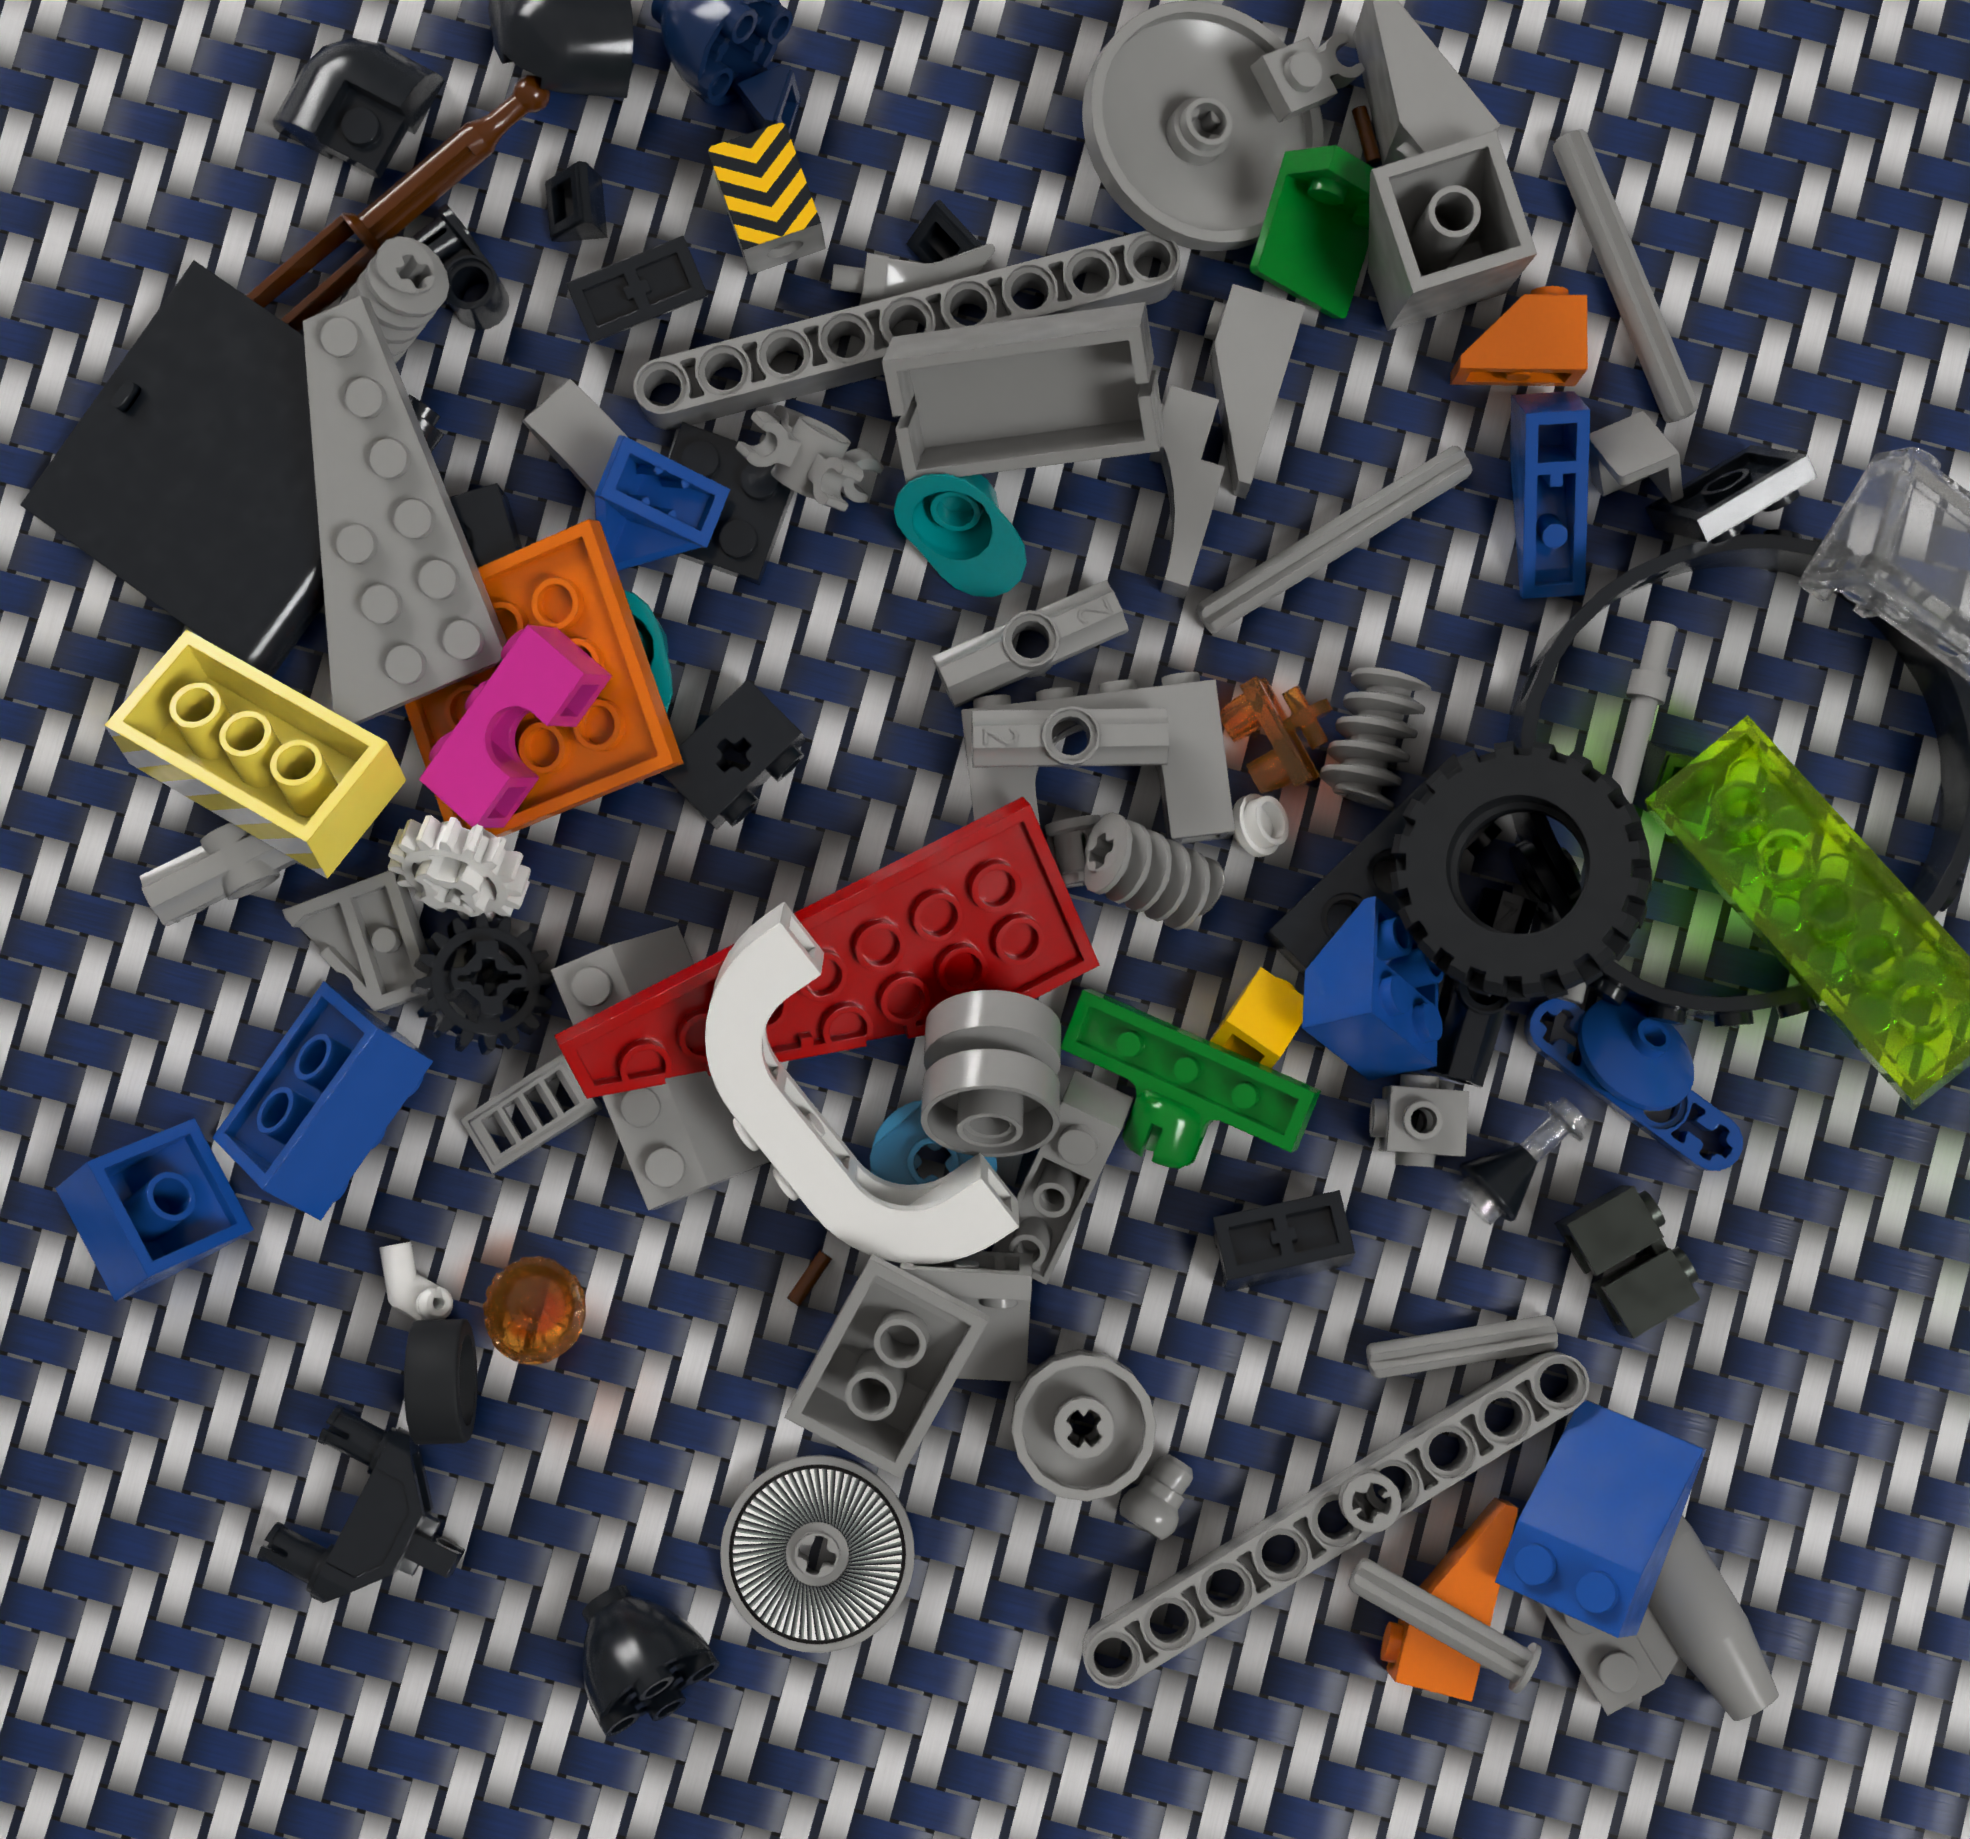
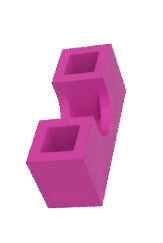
M527 625L525 629L516 632L504 645L501 651V658L503 660L490 679L479 684L468 696L465 702L466 713L453 731L442 736L430 751L429 760L431 762L419 778V781L471 827L478 824L483 826V828H504L540 778L522 762L516 750L515 734L523 717L531 712L546 726L576 727L612 677L608 671L558 628Z

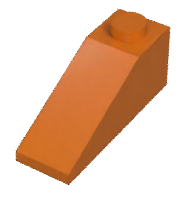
M1495 1497L1419 1587L1490 1627L1500 1584L1495 1583L1511 1540L1519 1508L1507 1500ZM1401 1619L1398 1620V1623L1388 1622L1382 1640L1380 1659L1388 1662L1386 1671L1395 1682L1472 1702L1481 1664Z

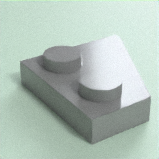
M386 871L282 910L285 919L291 926L300 928L322 950L319 955L336 972L346 975L351 980L353 990L373 1011H385L427 996L411 992V985L417 979L427 977L426 973L414 967L415 960L420 954H429L408 887L399 886L396 883L399 874L392 871Z

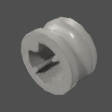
M1361 1470L1351 1474L1344 1480L1339 1490L1338 1503L1341 1513L1353 1527L1363 1532L1378 1533L1387 1530L1396 1522L1401 1512L1402 1500L1398 1488L1387 1476L1375 1470ZM1370 1483L1379 1484L1383 1488L1378 1491V1494L1382 1498H1387V1505L1384 1511L1379 1509L1373 1510L1369 1519L1357 1516L1362 1509L1357 1504L1352 1505L1355 1492L1366 1493Z

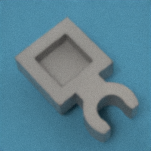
M1338 33L1333 35L1317 50L1310 37H1307L1261 56L1250 66L1279 123L1327 103L1338 93L1336 89L1348 86L1364 72L1365 68L1362 63L1346 67L1336 57V52L1350 41L1347 34Z

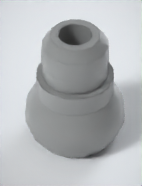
M1169 1454L1159 1457L1150 1475L1145 1474L1139 1486L1130 1489L1123 1496L1120 1503V1515L1159 1540L1169 1537L1175 1531L1179 1521L1178 1509L1184 1501L1182 1495L1193 1480L1192 1468Z

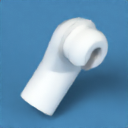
M406 1242L379 1247L389 1304L415 1321L446 1319L453 1309L452 1296L447 1289L416 1273L412 1243Z

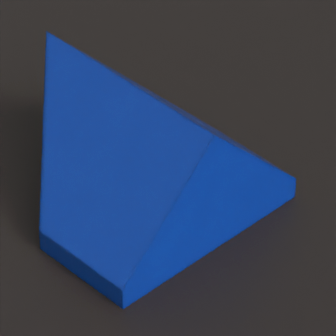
M619 435L594 495L595 519L601 523L617 571L697 548H707L731 489L626 436Z

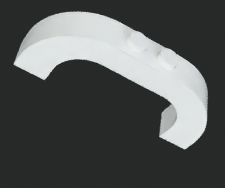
M785 902L750 926L728 952L715 981L706 1019V1056L715 1087L723 1102L735 1117L733 1125L738 1136L750 1150L757 1151L761 1149L773 1164V1175L782 1191L793 1201L800 1198L826 1229L849 1246L868 1255L874 1254L883 1260L897 1263L937 1264L968 1257L986 1249L1019 1228L1018 1200L981 1152L944 1177L918 1185L897 1184L884 1180L871 1173L857 1160L779 1062L771 1049L766 1030V1024L775 1009L788 997L821 975L824 952Z

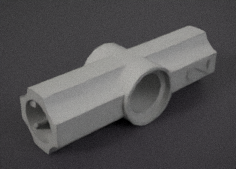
M1105 580L1039 610L1019 612L1007 624L932 656V659L954 708H957L1025 677L1041 676L1050 670L1053 665L1123 635L1129 631L1119 601L1108 581ZM1028 630L1037 631L1045 637L1049 647L1044 654L1037 658H1024L1013 648L1012 642L1018 634Z
M1068 706L1056 710H972V768L1058 767L1072 769L1080 766L1168 765L1169 722L1167 708L1083 709ZM1064 721L1076 722L1082 726L1087 736V744L1084 751L1076 755H1066L1058 751L1052 741L1054 726Z
M230 822L205 835L200 840L201 846L139 877L142 883V891L150 908L158 916L162 925L170 926L188 916L203 911L206 907L225 898L228 900L242 898L267 887L280 877L279 871L298 863V861Z

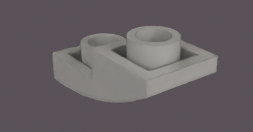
M571 379L564 382L521 420L563 469L568 468L593 498L618 436L627 437L613 420Z

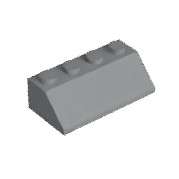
M677 925L609 945L551 969L571 1022L575 1025L693 965L694 962L682 932ZM706 1071L665 1078L666 1084L602 1096L648 1210L659 1209L770 1162L761 1149L752 1151L740 1139L733 1125L735 1117L720 1097L712 1076H709Z

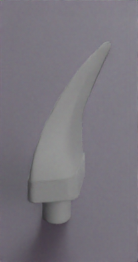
M985 244L934 263L892 259L885 255L867 253L864 268L834 264L830 289L860 293V305L977 275L994 254L995 247L993 244Z

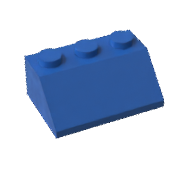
M323 981L212 1138L263 1191L321 1221L332 1204L345 1193L349 1180L370 1150L374 1149L381 1142L387 1126L404 1102L420 1087L424 1074L433 1063V1060L402 1034L335 987Z

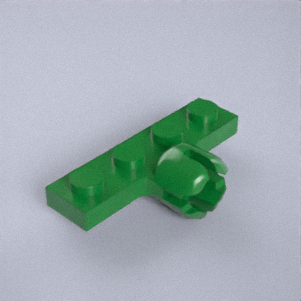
M1091 988L1082 990L1061 1044L1062 1050L1120 1075L1135 1085L1137 1097L1122 1133L1124 1144L1140 1157L1143 1156L1145 1149L1153 1151L1152 1162L1169 1168L1180 1169L1195 1161L1207 1128L1214 1120L1224 1122L1292 1153L1298 1150L1321 1090Z

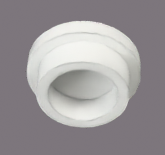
M1249 794L1241 797L1235 803L1233 808L1235 832L1233 836L1237 843L1250 855L1255 857L1270 855L1277 850L1280 844L1286 841L1289 834V821L1285 809L1276 798Z

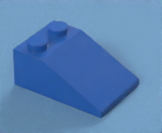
M1585 1399L1574 1411L1517 1521L1495 1583L1617 1638L1637 1635L1706 1449Z

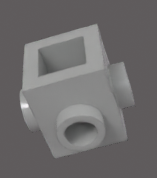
M1401 1074L1400 1086L1391 1085L1383 1087L1382 1099H1372L1369 1118L1370 1137H1379V1151L1395 1152V1165L1434 1168L1435 1155L1465 1157L1469 1091L1439 1089V1077ZM1415 1110L1423 1117V1126L1419 1132L1411 1125V1116Z

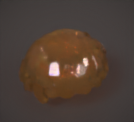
M543 1256L522 1257L519 1261L505 1267L503 1272L497 1273L494 1276L492 1284L486 1290L487 1301L483 1303L485 1317H488V1319H485L487 1333L499 1352L507 1358L519 1362V1364L535 1365L552 1361L576 1343L586 1317L585 1294L576 1275H573L554 1259Z

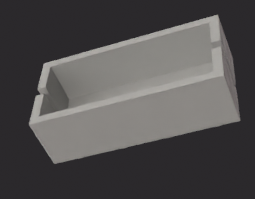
M1146 302L894 336L882 359V366L892 416H901L895 431L906 484L926 474H949L963 477L1160 451L1164 419L1156 370L1151 371L1154 354ZM915 395L916 402L911 403L912 398Z

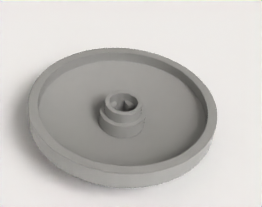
M1183 0L1157 5L1133 17L1119 29L1102 49L1088 75L1082 104V122L1087 150L1094 169L1102 184L1120 208L1147 231L1170 242L1171 240L1179 246L1202 251L1234 250L1256 243L1285 152L1324 146V127L1320 106L1279 123L1250 66L1261 56L1287 46L1262 23L1245 13L1218 3Z

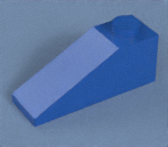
M1574 391L1511 395L1510 463L1519 589L1522 599L1585 595L1590 409Z

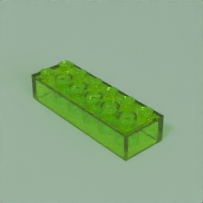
M1748 715L1645 799L1649 813L1656 823L1912 1110L1916 1109L1970 1066V956Z

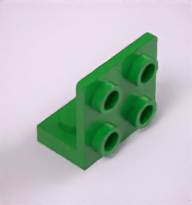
M1337 145L1286 151L1252 257L1250 271L1333 319L1345 318L1348 314L1369 246L1370 172L1374 168Z

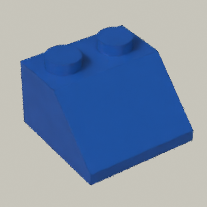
M195 1118L87 1161L55 1188L115 1302L177 1274L254 1230Z

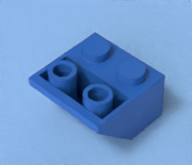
M1376 896L1366 898L1359 904L1306 968L1302 1029L1368 1081L1437 1066V1040L1441 1038L1443 1032L1442 1019L1438 1011L1439 983L1443 979L1444 972L1417 947L1418 944L1405 929L1401 918Z

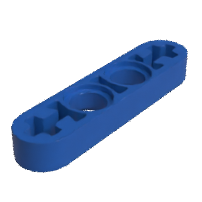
M1550 999L1536 1004L1528 1012L1524 1021V1034L1528 1044L1538 1054L1687 1164L1699 1170L1721 1171L1731 1167L1739 1159L1743 1150V1136L1740 1128L1731 1118L1693 1090H1690L1688 1095L1675 1106L1673 1115L1667 1121L1656 1123L1650 1120L1642 1109L1620 1101L1605 1090L1588 1070L1580 1051L1575 1064L1568 1060L1567 1056L1577 1049L1569 1042L1559 1038L1547 1043L1543 1039L1547 1028L1540 1022L1542 1016L1554 1017L1562 1012L1567 1017L1564 1022V1029L1578 1039V1026L1585 1013L1579 1006L1561 999ZM1691 1107L1696 1109L1698 1114L1689 1120L1690 1123L1702 1131H1713L1717 1127L1722 1131L1718 1139L1720 1145L1725 1148L1722 1155L1707 1154L1703 1158L1699 1154L1703 1147L1702 1141L1689 1131H1681L1678 1140L1671 1135L1673 1131L1678 1129L1687 1120Z

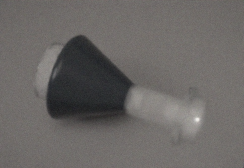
M1561 1097L1555 1103L1547 1101L1544 1104L1550 1117L1520 1145L1460 1164V1172L1464 1179L1454 1189L1470 1209L1488 1225H1491L1500 1216L1507 1221L1516 1220L1537 1163L1567 1135H1570L1579 1142L1584 1138L1581 1131L1589 1123L1582 1113L1566 1098Z

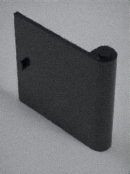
M193 260L20 505L203 639L272 678L325 604L304 335ZM409 394V399L432 453L444 436L442 432L434 427L441 416Z

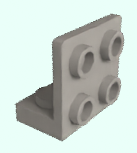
M980 1251L968 1257L937 1264L901 1263L900 1269L990 1316L988 1324L957 1379L1022 1382L1026 1379L1033 1254Z

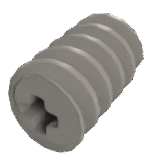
M397 236L386 240L377 250V254L369 261L367 268L359 275L357 282L349 289L348 294L339 304L359 295L369 298L396 364L425 328L429 320L435 315L438 308L447 299L449 290L447 271L440 258L427 245L414 238Z
M1377 667L1357 668L1352 671L1351 683L1360 691L1350 692L1343 699V706L1354 716H1342L1337 719L1335 724L1336 731L1347 740H1335L1329 743L1327 749L1328 754L1339 764L1323 766L1320 771V778L1333 788L1332 790L1335 794L1373 808L1393 810L1395 804L1383 796L1380 790L1381 787L1401 786L1403 780L1387 768L1389 763L1409 762L1410 755L1396 746L1395 743L1397 739L1417 737V730L1405 723L1403 718L1404 715L1424 714L1425 706L1410 696L1412 691L1431 690V687L1425 682L1400 671Z
M1114 812L1103 815L1094 825L1087 839L1085 848L1086 864L1084 868V883L1087 890L1099 895L1105 893L1107 899L1118 904L1124 902L1127 908L1138 913L1144 911L1146 917L1158 922L1163 920L1165 925L1177 931L1187 928L1198 916L1204 915L1211 910L1220 898L1225 885L1224 870L1218 861L1204 857L1195 850L1185 848L1176 841L1165 839L1162 834L1149 829L1146 830L1143 825L1126 820L1122 815Z

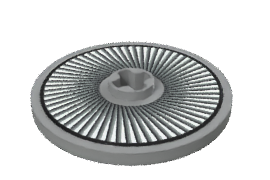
M806 1455L783 1461L769 1468L754 1479L741 1493L733 1505L724 1526L720 1551L721 1569L732 1603L744 1620L759 1634L791 1650L809 1653L833 1652L854 1646L874 1635L892 1618L900 1607L908 1591L914 1568L915 1546L913 1531L904 1506L896 1493L870 1469L841 1457ZM816 1536L828 1539L827 1550L836 1554L835 1562L824 1561L820 1570L809 1568V1557L800 1553V1545H812Z

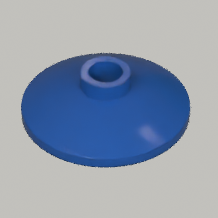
M1626 999L1623 1000L1620 1006L1613 1005L1605 1000L1596 1002L1582 1016L1577 1034L1581 1056L1593 1077L1611 1095L1638 1109L1663 1111L1679 1104L1692 1088L1694 1065L1690 1051L1672 1024L1648 1019L1647 1007Z

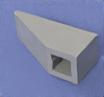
M1077 1071L1074 1072L1060 1102L1059 1129L1051 1141L1038 1149L1017 1194L1019 1228L996 1242L991 1252L1033 1254L1032 1278L1047 1285L1122 1130L1133 1097Z

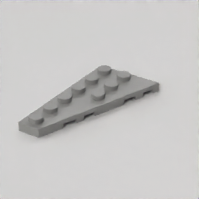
M361 295L303 321L333 712L356 725L498 666L503 660L501 658V651L507 642L369 298Z

